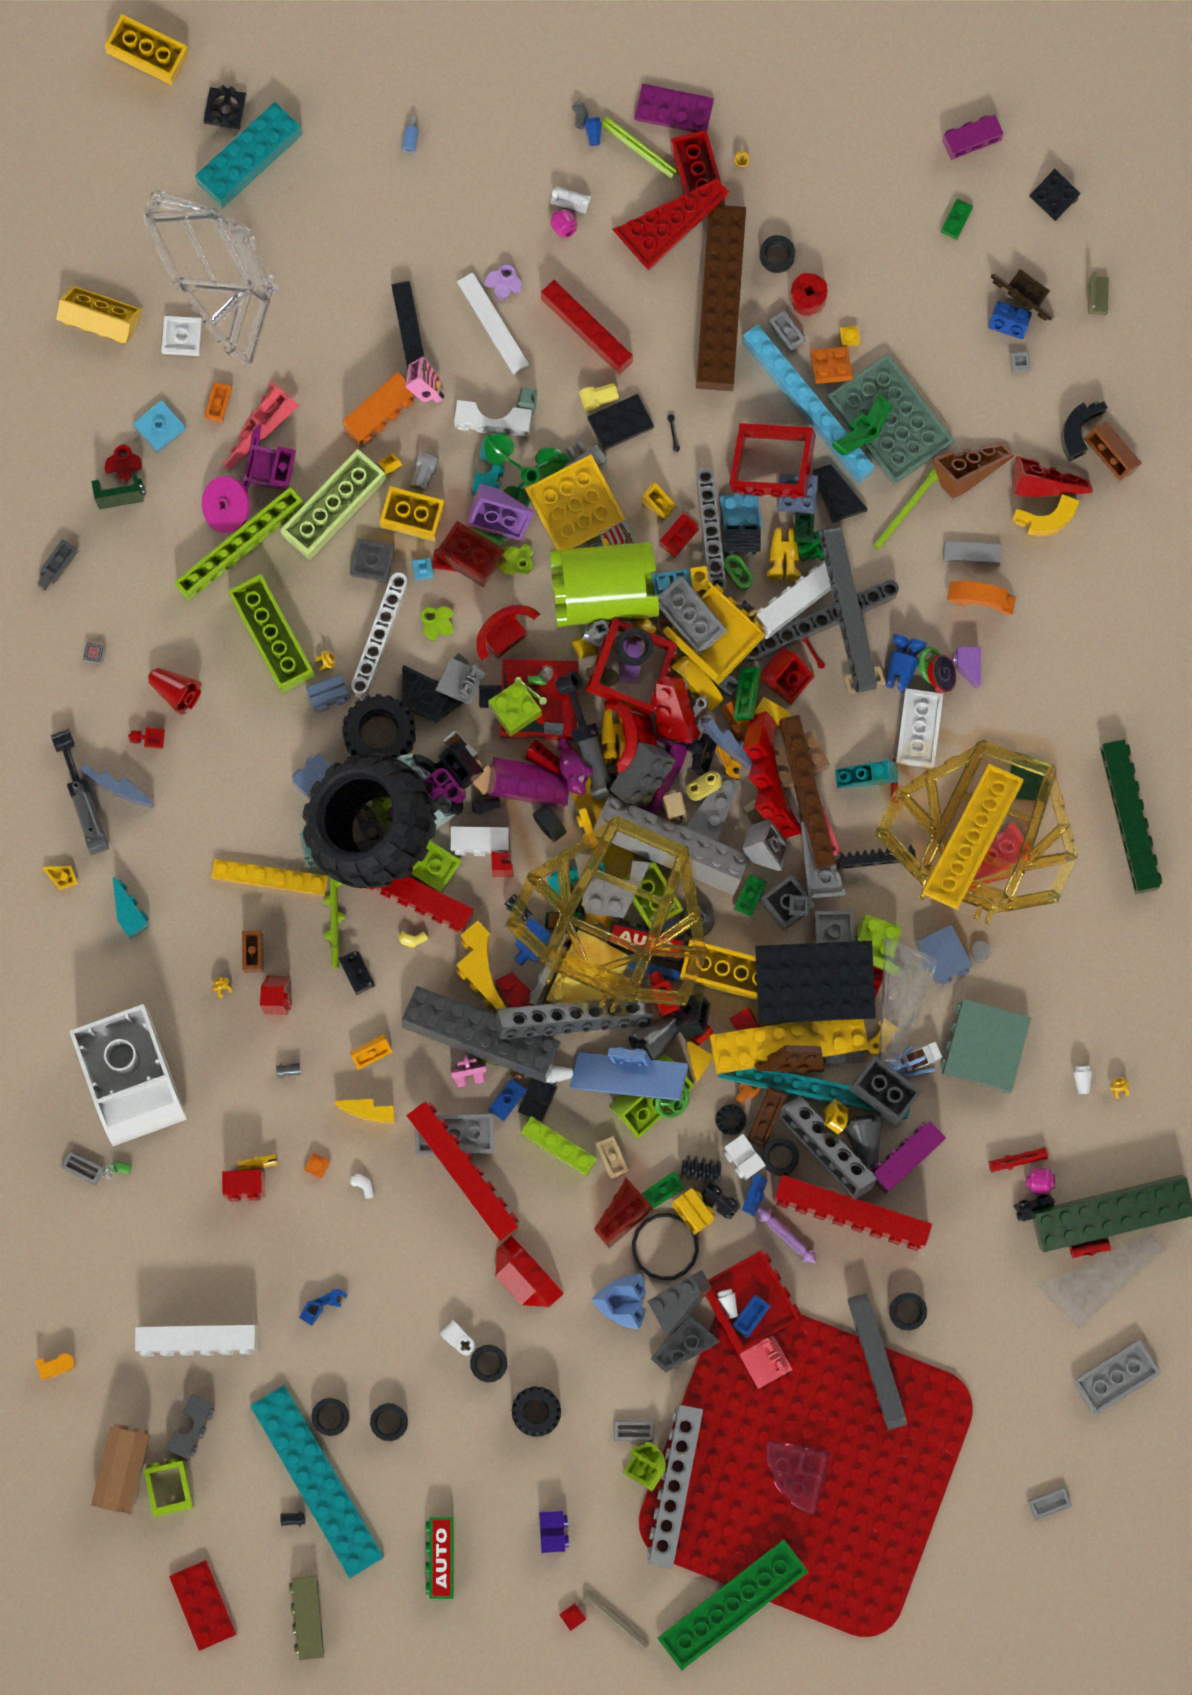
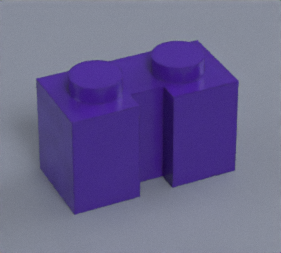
M563 1511L539 1512L541 1553L565 1552V1548L569 1547V1536L564 1535V1527H568L567 1515H563Z

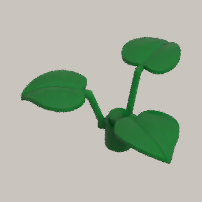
M488 434L484 440V453L488 461L499 466L506 459L521 470L520 477L524 480V482L518 485V488L511 485L506 487L503 492L527 507L530 504V499L524 490L525 488L522 487L528 485V483L537 482L539 474L546 478L558 472L570 460L565 453L558 449L543 448L535 455L537 465L534 468L529 466L523 467L508 457L514 451V442L509 436L505 434Z

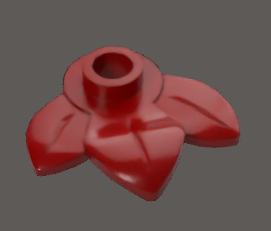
M127 445L116 447L113 455L108 457L105 462V473L116 472L118 477L124 482L131 478L133 470L142 469L140 457L133 454L131 448ZM122 452L127 453L125 457H120Z

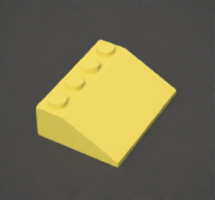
M578 930L546 998V1003L557 1004L611 999L631 957L598 938Z

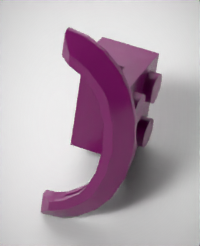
M259 424L253 429L242 485L247 493L250 483L286 491L290 485L296 450L279 446L275 450L259 446L262 424Z

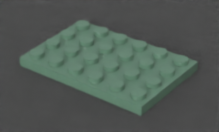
M887 354L853 377L852 380L830 393L827 398L848 426L861 412L868 416L879 394L893 405L880 431V435L874 441L867 442L863 446L892 484L895 485L953 445L955 441Z

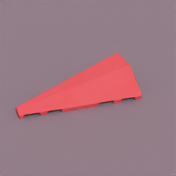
M272 381L268 384L270 389L266 396L262 395L260 398L262 403L256 411L251 413L239 436L241 439L237 446H232L231 451L233 453L227 461L222 463L229 470L249 453L254 428L262 424L260 443L299 407L289 395Z

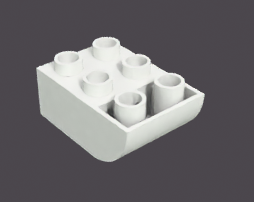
M144 1004L69 1031L93 1102L112 1146L187 1120L153 1020Z

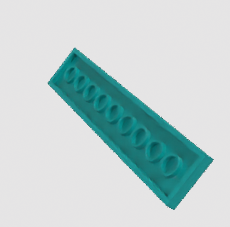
M285 1385L251 1404L250 1407L349 1579L383 1559V1554Z

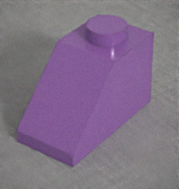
M958 646L956 652H953V664H956V670L974 688H979L981 685V647Z

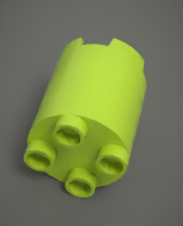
M651 542L550 551L557 627L593 624L600 619L610 622L613 618L625 621L659 616L658 595H655L654 587H652L651 573L656 572Z

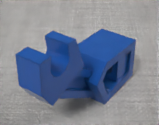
M332 1289V1292L313 1301H308L299 1318L313 1326L323 1312V1306L328 1304L341 1307L342 1304L337 1302V1297L343 1296L347 1298L348 1294L340 1289ZM311 1305L319 1306L315 1316L308 1312Z

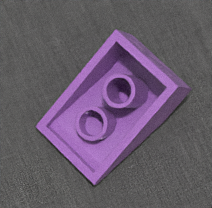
M480 484L468 510V526L521 541L534 514V510L497 488Z

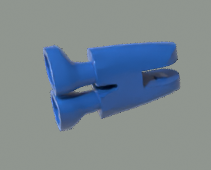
M893 634L892 641L897 646V652H891L886 687L893 688L897 675H901L898 690L904 692L919 664L917 656L926 648L927 643L919 639L911 638L909 640L905 636ZM910 645L909 654L906 655V651Z

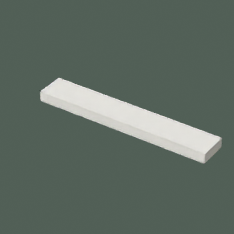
M474 273L458 280L459 288L512 375L529 367V363Z

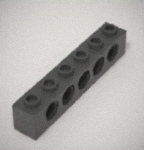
M798 1096L783 1105L778 1117L854 1200L872 1190L877 1179L873 1172L867 1169L860 1158L855 1156L836 1133L824 1125L822 1117L810 1107L807 1101Z

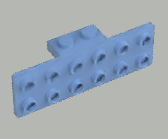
M624 1047L609 1048L608 1055L579 1052L570 1087L577 1090L679 1101L682 1096L688 1064L651 1060L645 1050L638 1048L635 1050H628Z

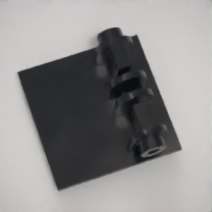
M1054 168L1029 197L1056 221L1072 203L1074 204L1079 199L1078 197L1081 193Z

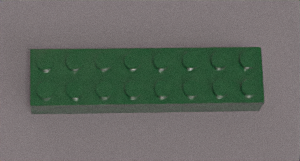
M1181 1174L1033 1210L1031 1214L1039 1249L1043 1252H1048L1191 1217L1192 1198L1187 1177Z

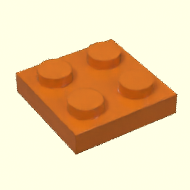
M847 346L810 350L815 384L850 381L853 379Z

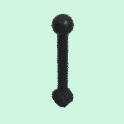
M670 414L667 420L671 426L674 443L673 450L678 452L680 446L677 444L674 428L675 417Z

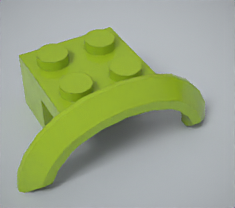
M866 914L859 920L855 934L857 941H872L873 966L888 972L893 978L901 977L904 972L900 967L892 963V959L902 927Z

